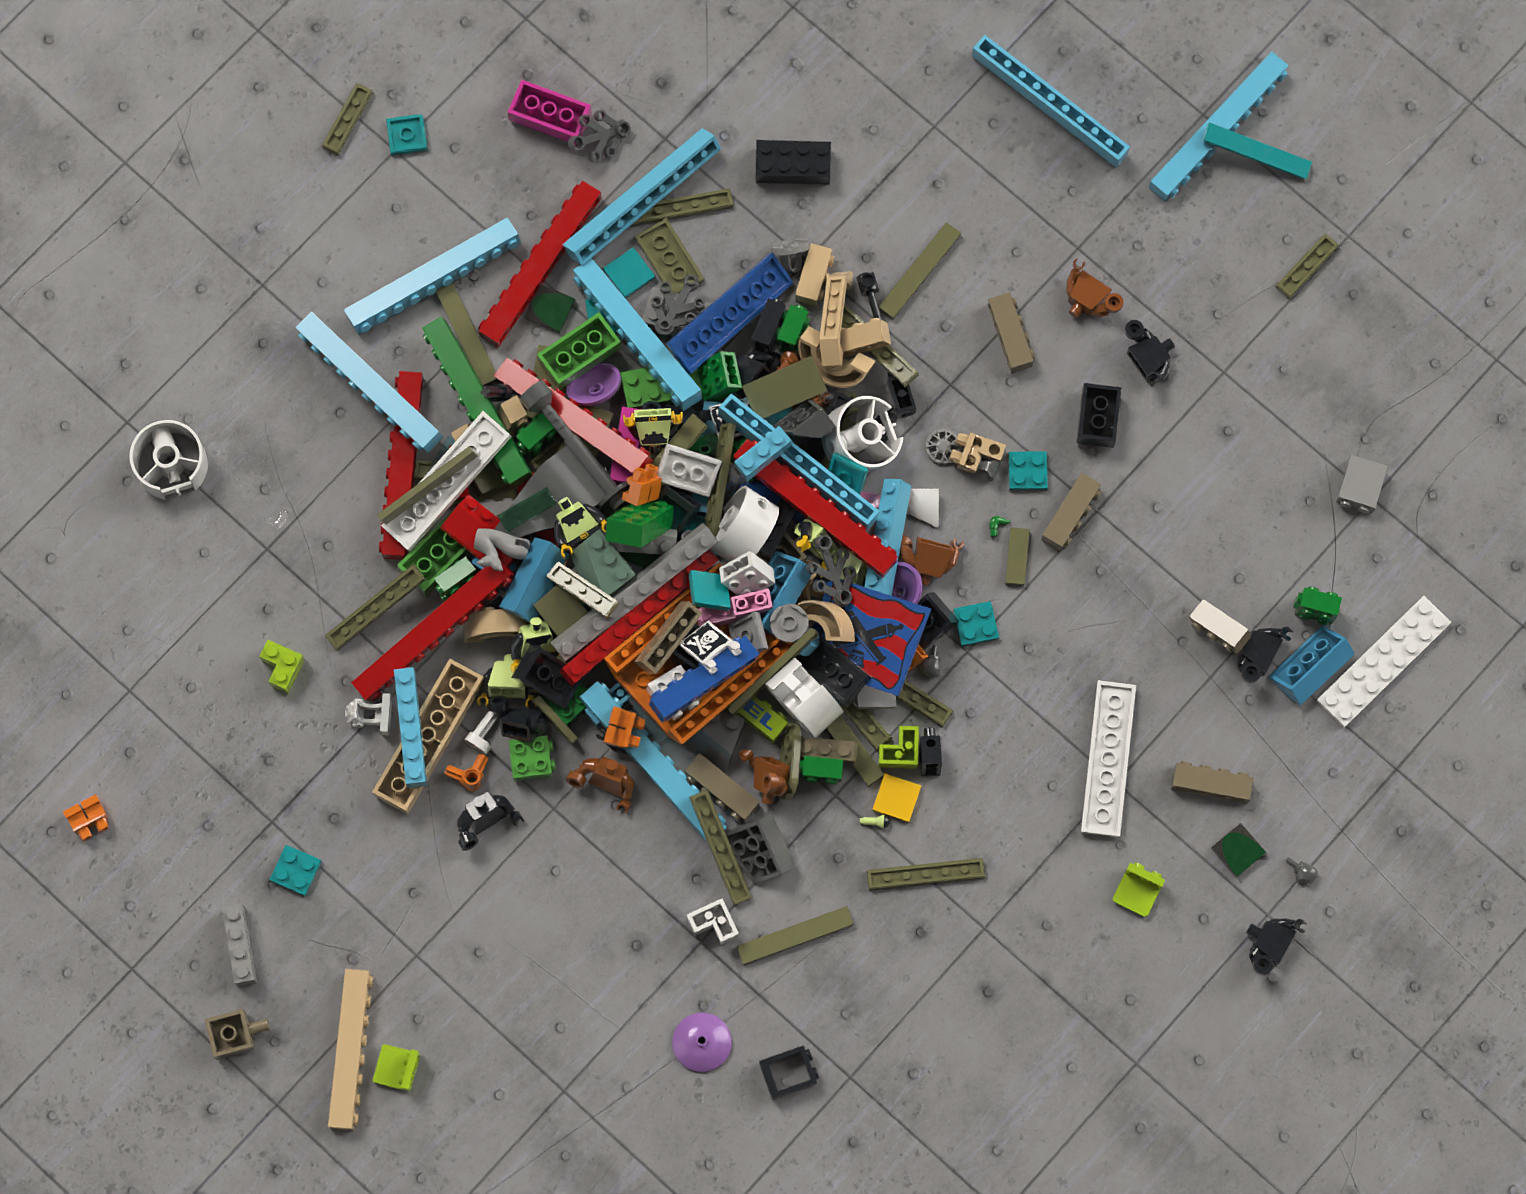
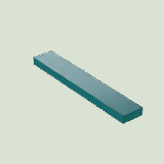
M1210 122L1207 124L1202 140L1303 180L1307 179L1312 164L1310 160Z

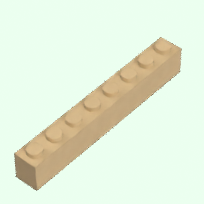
M345 969L328 1122L330 1129L354 1131V1126H358L359 1114H356V1106H360L361 1101L358 1087L362 1086L363 1074H360L361 1066L364 1067L365 1055H362V1050L367 1044V1035H364L365 1027L369 1025V1015H366L367 1007L370 1008L371 996H368L369 988L373 987V976L366 970Z

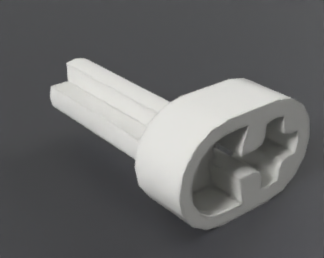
M489 711L475 731L470 732L464 739L469 746L484 755L492 748L483 738L498 719L495 713Z

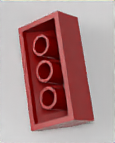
M468 495L453 510L441 526V529L478 559H482L486 555L474 549L477 529L486 528L494 530L500 519ZM496 549L499 558L503 560L508 568L517 560L507 556L500 549Z

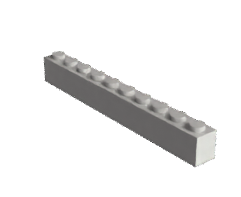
M702 523L610 595L619 602V605L608 619L592 609L550 643L564 661L568 660L719 541L709 528Z

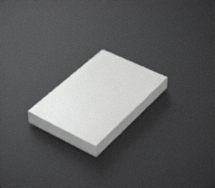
M666 444L657 476L662 478L661 483L710 497L722 461Z

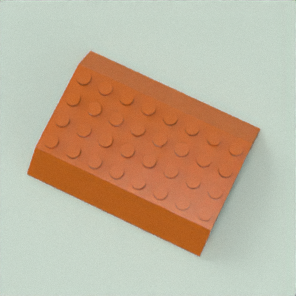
M719 562L708 572L720 574L719 568L722 565ZM690 587L604 658L617 682L668 737L681 745L743 694L794 644L785 643L778 640L775 636L765 633L768 649L759 652L757 660L724 681L717 690L714 691L712 689L703 695L699 705L693 710L688 708L683 711V715L680 718L666 720L662 723L649 705L651 696L646 688L650 682L679 665L668 658L656 674H648L634 661L681 601H689L692 604ZM729 589L730 600L731 597L738 596ZM719 624L714 625L731 639L728 624L723 626Z

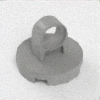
M795 239V242L785 240L772 245L774 255L782 256L786 271H800L802 267L801 252L809 249L807 239ZM794 258L795 266L794 268H791L790 263L791 260Z
M795 604L781 605L773 611L770 618V627L778 640L785 643H794L807 632L809 619L806 612L800 606Z

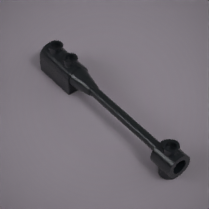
M871 271L862 273L856 277L861 296L868 297L873 317L882 320L875 293L879 291L875 274ZM887 371V384L897 417L905 418L915 414L916 406L910 385L908 384L904 387Z

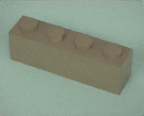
M1009 292L989 298L987 305L1010 373L1032 367L1035 355L1033 349L1029 350L1027 344L1029 343V337L1027 332H1023L1021 315H1017L1016 308L1018 307L1015 297L1012 298Z
M1081 472L1043 533L1041 540L1059 551L1063 547L1067 548L1072 541L1070 537L1072 532H1077L1082 524L1080 521L1082 516L1089 514L1092 508L1090 506L1092 500L1097 501L1102 492L1099 490L1101 483Z
M681 601L634 662L648 674H656L703 613L689 601Z
M699 753L686 768L685 775L688 778L687 780L693 785L698 784L701 787L700 791L707 789L709 795L717 800L715 803L723 810L727 808L731 811L730 815L736 821L742 820L745 823L758 808L760 802L702 754Z
M1180 761V763H1176L1171 789L1248 803L1254 777H1249V774L1244 772L1233 774L1227 769L1220 768L1217 771L1212 770L1207 765H1199L1197 767L1192 766L1190 762Z

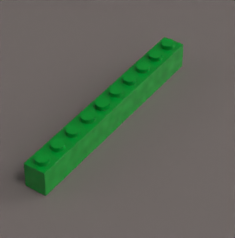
M440 316L422 327L425 333L423 338L428 345H432L433 350L431 352L436 360L440 359L442 363L440 368L445 376L449 375L451 379L449 384L454 391H458L460 396L457 398L463 407H467L468 412L466 414L470 421L473 422L484 411L509 433L491 399L485 398L480 393L483 390V385L447 321ZM511 437L494 456L493 463L497 469L501 468L503 472L501 477L506 485L510 484L513 488H516L529 480L533 474Z

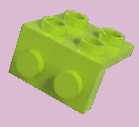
M1129 863L1112 900L1114 903L1146 917L1165 879L1158 872L1152 871L1150 873L1144 870L1145 867L1139 863Z

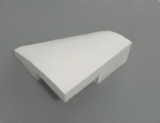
M911 489L907 515L910 514L916 519L923 520L933 525L932 527L938 528L939 489Z

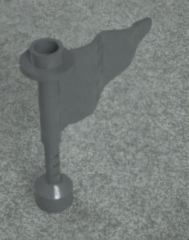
M543 380L528 388L520 396L519 400L529 412H542L563 438L566 446L538 468L494 529L519 538L554 528V523L557 520L556 515L562 511L558 502L566 497L569 498L572 505L580 502L582 505L589 504L593 507L599 505L601 509L609 506L613 512L618 511L628 503L622 500L623 492L629 490L630 485L625 481L617 486L580 438L572 433L551 406L553 392Z

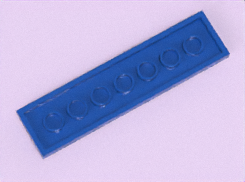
M769 253L666 344L687 374H691L764 309L768 298L771 300L776 299L794 282L774 253Z

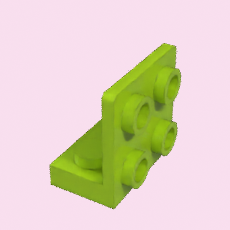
M383 1044L372 1081L377 1084L411 1092L421 1053L413 1049L410 1051Z

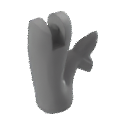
M478 528L474 549L484 553L486 556L477 561V564L482 567H492L496 571H503L495 547L511 558L526 559L530 548V541L502 531Z

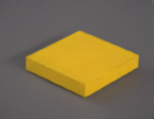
M885 773L872 810L909 823L921 785Z

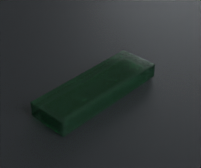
M546 487L498 514L497 518L508 533L557 505V502Z

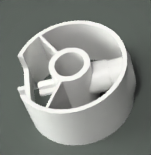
M861 396L833 410L828 416L836 427L832 429L831 434L822 437L823 449L828 459L831 461L832 455L836 452L868 468V473L891 462L899 453L903 442V437L897 439L893 429L896 423H891L887 413L892 407L877 397ZM846 408H858L856 424L840 432V420ZM880 415L883 426L874 420L873 417ZM884 430L890 442L886 445L880 440L882 435L885 434ZM865 450L878 463L866 464L851 456L848 451L855 453Z
M161 420L151 423L137 434L131 445L130 464L132 470L143 488L157 498L166 500L165 495L177 492L178 496H181L180 491L192 487L197 490L206 477L208 459L205 449L196 433L181 422ZM171 433L182 434L194 440L199 446V461L183 458L175 445ZM153 440L155 448L153 460L156 464L141 478L139 473L140 456L148 443ZM170 456L175 457L171 463L163 464L166 458ZM184 469L194 471L189 477V482L163 490L160 487L154 486L163 475L168 477L171 484L181 481L180 475Z
M747 486L741 487L722 509L719 531L716 536L719 542L710 548L711 551L728 562L748 551L756 555L766 542L777 521L779 507Z
M795 658L790 660L765 683L767 689L782 707L814 739L843 713L840 705L823 685L820 686Z

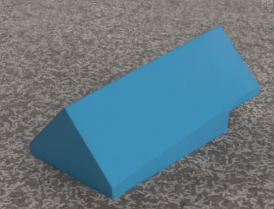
M534 538L526 559H523L499 607L528 622L532 618L538 617L539 613L532 605L555 586V583L547 579L546 576L557 562L564 565L569 554L564 552L566 558L564 559L561 556V549L549 541Z

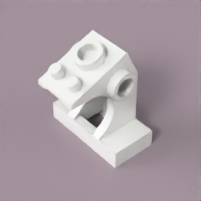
M383 693L382 703L367 704L365 699H354L345 710V716L348 717L347 723H352L353 727L362 728L364 725H379L381 735H390L391 694ZM364 710H375V719H365Z

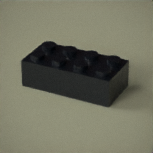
M756 140L755 183L830 185L831 142Z

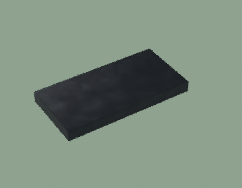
M819 634L820 644L809 656L798 655L795 659L802 664V667L820 686L823 685L833 697L848 708L870 680L871 676Z

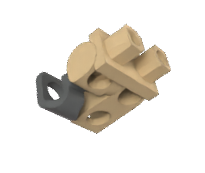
M971 432L969 435L959 433L955 444L964 447L963 452L953 449L949 460L958 464L957 468L975 474L978 470L982 473L985 471L989 475L988 480L993 481L1006 445ZM983 457V458H986V459L991 460V461H990V462H989V461H984V462H983L981 458Z

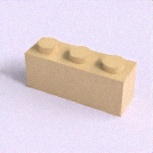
M810 244L795 294V301L817 306L818 301H822L825 292L822 290L823 284H826L827 277L830 275V273H827L828 267L833 266L835 256H832L831 248Z
M873 318L864 324L856 323L850 328H841L840 345L844 351L843 358L891 345L888 323L880 318Z

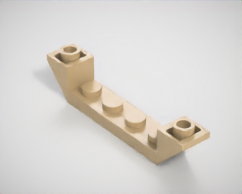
M852 271L836 272L827 277L819 337L823 368L842 367L844 351L840 345V335L846 289H851Z

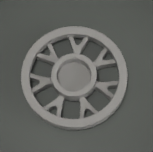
M939 429L932 432L925 444L928 457L938 464L951 463L945 454L952 452V445L958 446V451H961V446L955 444L957 435L947 429ZM939 433H945V439H940ZM953 436L955 440L950 443L947 439ZM932 437L938 440L936 444L930 441ZM935 446L936 451L930 453L929 448ZM937 453L943 455L941 460L936 459Z

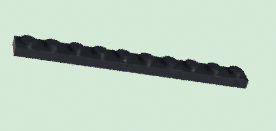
M836 391L826 410V414L829 415L833 410L853 400V398ZM847 407L844 411L840 420V426L844 421L850 407ZM822 437L812 438L805 452L820 464L826 455L822 445ZM780 498L777 504L779 507L777 521L766 542L758 552L772 559L797 511L782 498Z

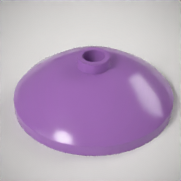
M599 363L566 386L568 398L574 399L581 406L601 404L610 399L621 385L620 372L611 364Z
M898 562L892 596L918 604L923 589L921 576L910 564Z
M695 1013L684 1018L676 1027L672 1040L673 1050L678 1061L686 1068L696 1072L712 1071L721 1066L729 1056L731 1050L730 1031L726 1024L717 1016L709 1013ZM700 1037L705 1038L704 1044L698 1043Z

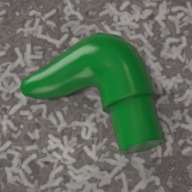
M999 516L992 517L989 523L990 537L998 536L999 524L1006 525L1011 521Z

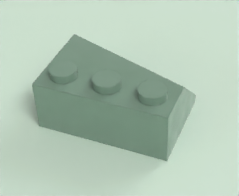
M599 529L573 550L572 559L579 576L608 595H611L637 574L612 542L605 541L606 535Z

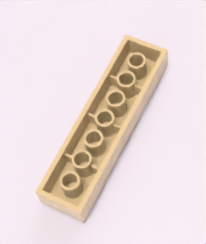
M452 659L448 660L419 710L427 781L478 695L484 679L482 675ZM402 742L372 793L378 799L409 814L424 786L407 787Z

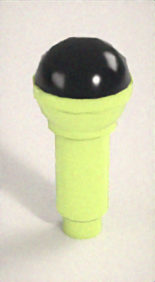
M881 815L877 818L864 817L860 818V824L877 825L884 829L889 826L890 820L886 815Z

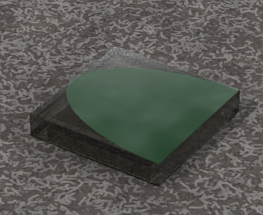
M540 285L525 318L560 333L573 307L575 298Z
M1242 823L1238 824L1211 847L1213 852L1236 878L1266 853Z

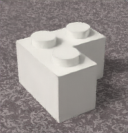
M723 899L687 914V919L695 936L713 928L721 945L739 937V933Z

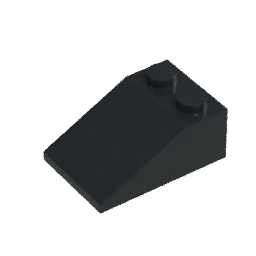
M935 592L927 593L918 602V605L931 609L919 641V645L924 651L959 621Z
M531 644L511 678L559 707L566 709L585 676L571 686L559 672L566 663L540 646Z

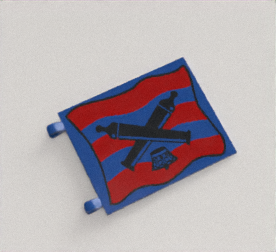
M829 581V583H826L827 586L834 588V585L831 581ZM851 583L849 591L852 594V600L847 606L841 608L847 613L852 622L855 642L828 641L871 676L866 686L899 696L931 609ZM825 593L822 601L835 604L833 597ZM818 622L812 625V629H815L825 638L822 626Z

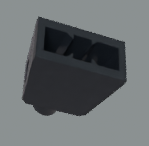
M925 728L924 736L920 738L921 776L941 775L940 736L935 735V728Z

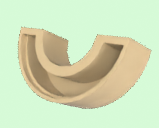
M809 326L799 340L798 349L801 360L813 356L823 382L833 387L847 388L857 385L864 379L875 363V360L858 353L852 359H843L842 367L823 368L819 342L820 332Z
M517 395L500 404L501 407L497 411L512 438L515 437L516 431L528 423V414ZM467 423L451 432L455 442L471 424Z
M813 600L796 604L806 612L809 619V628L816 622L822 626L826 640L855 642L852 622L847 613L838 605L831 602Z
M486 607L481 612L471 613L468 616L469 620L463 624L464 643L483 642L487 638L499 636L515 637L519 633V628L522 625L530 624V622L504 609L495 610L494 607Z

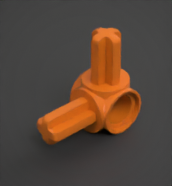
M478 754L472 768L465 769V771L448 765L444 774L460 781V785L464 786L466 790L475 792L481 787V781L484 777L482 772L488 762V757L484 754ZM470 778L477 779L474 783H469L467 780Z

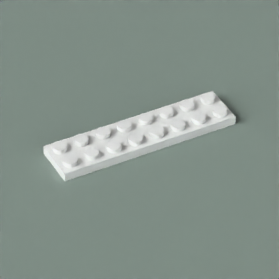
M482 411L421 481L469 446L477 453L478 457L387 525L383 523L381 526L407 550L411 551L512 436Z
M1423 596L1329 687L1316 702L1345 728L1451 624V621Z
M1097 681L1081 833L1120 837L1136 685Z

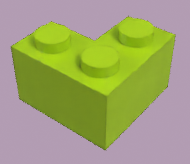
M267 640L259 657L262 662L275 667L268 682L271 687L289 694L305 658L298 652Z
M899 726L898 745L879 744V768L917 769L919 726Z

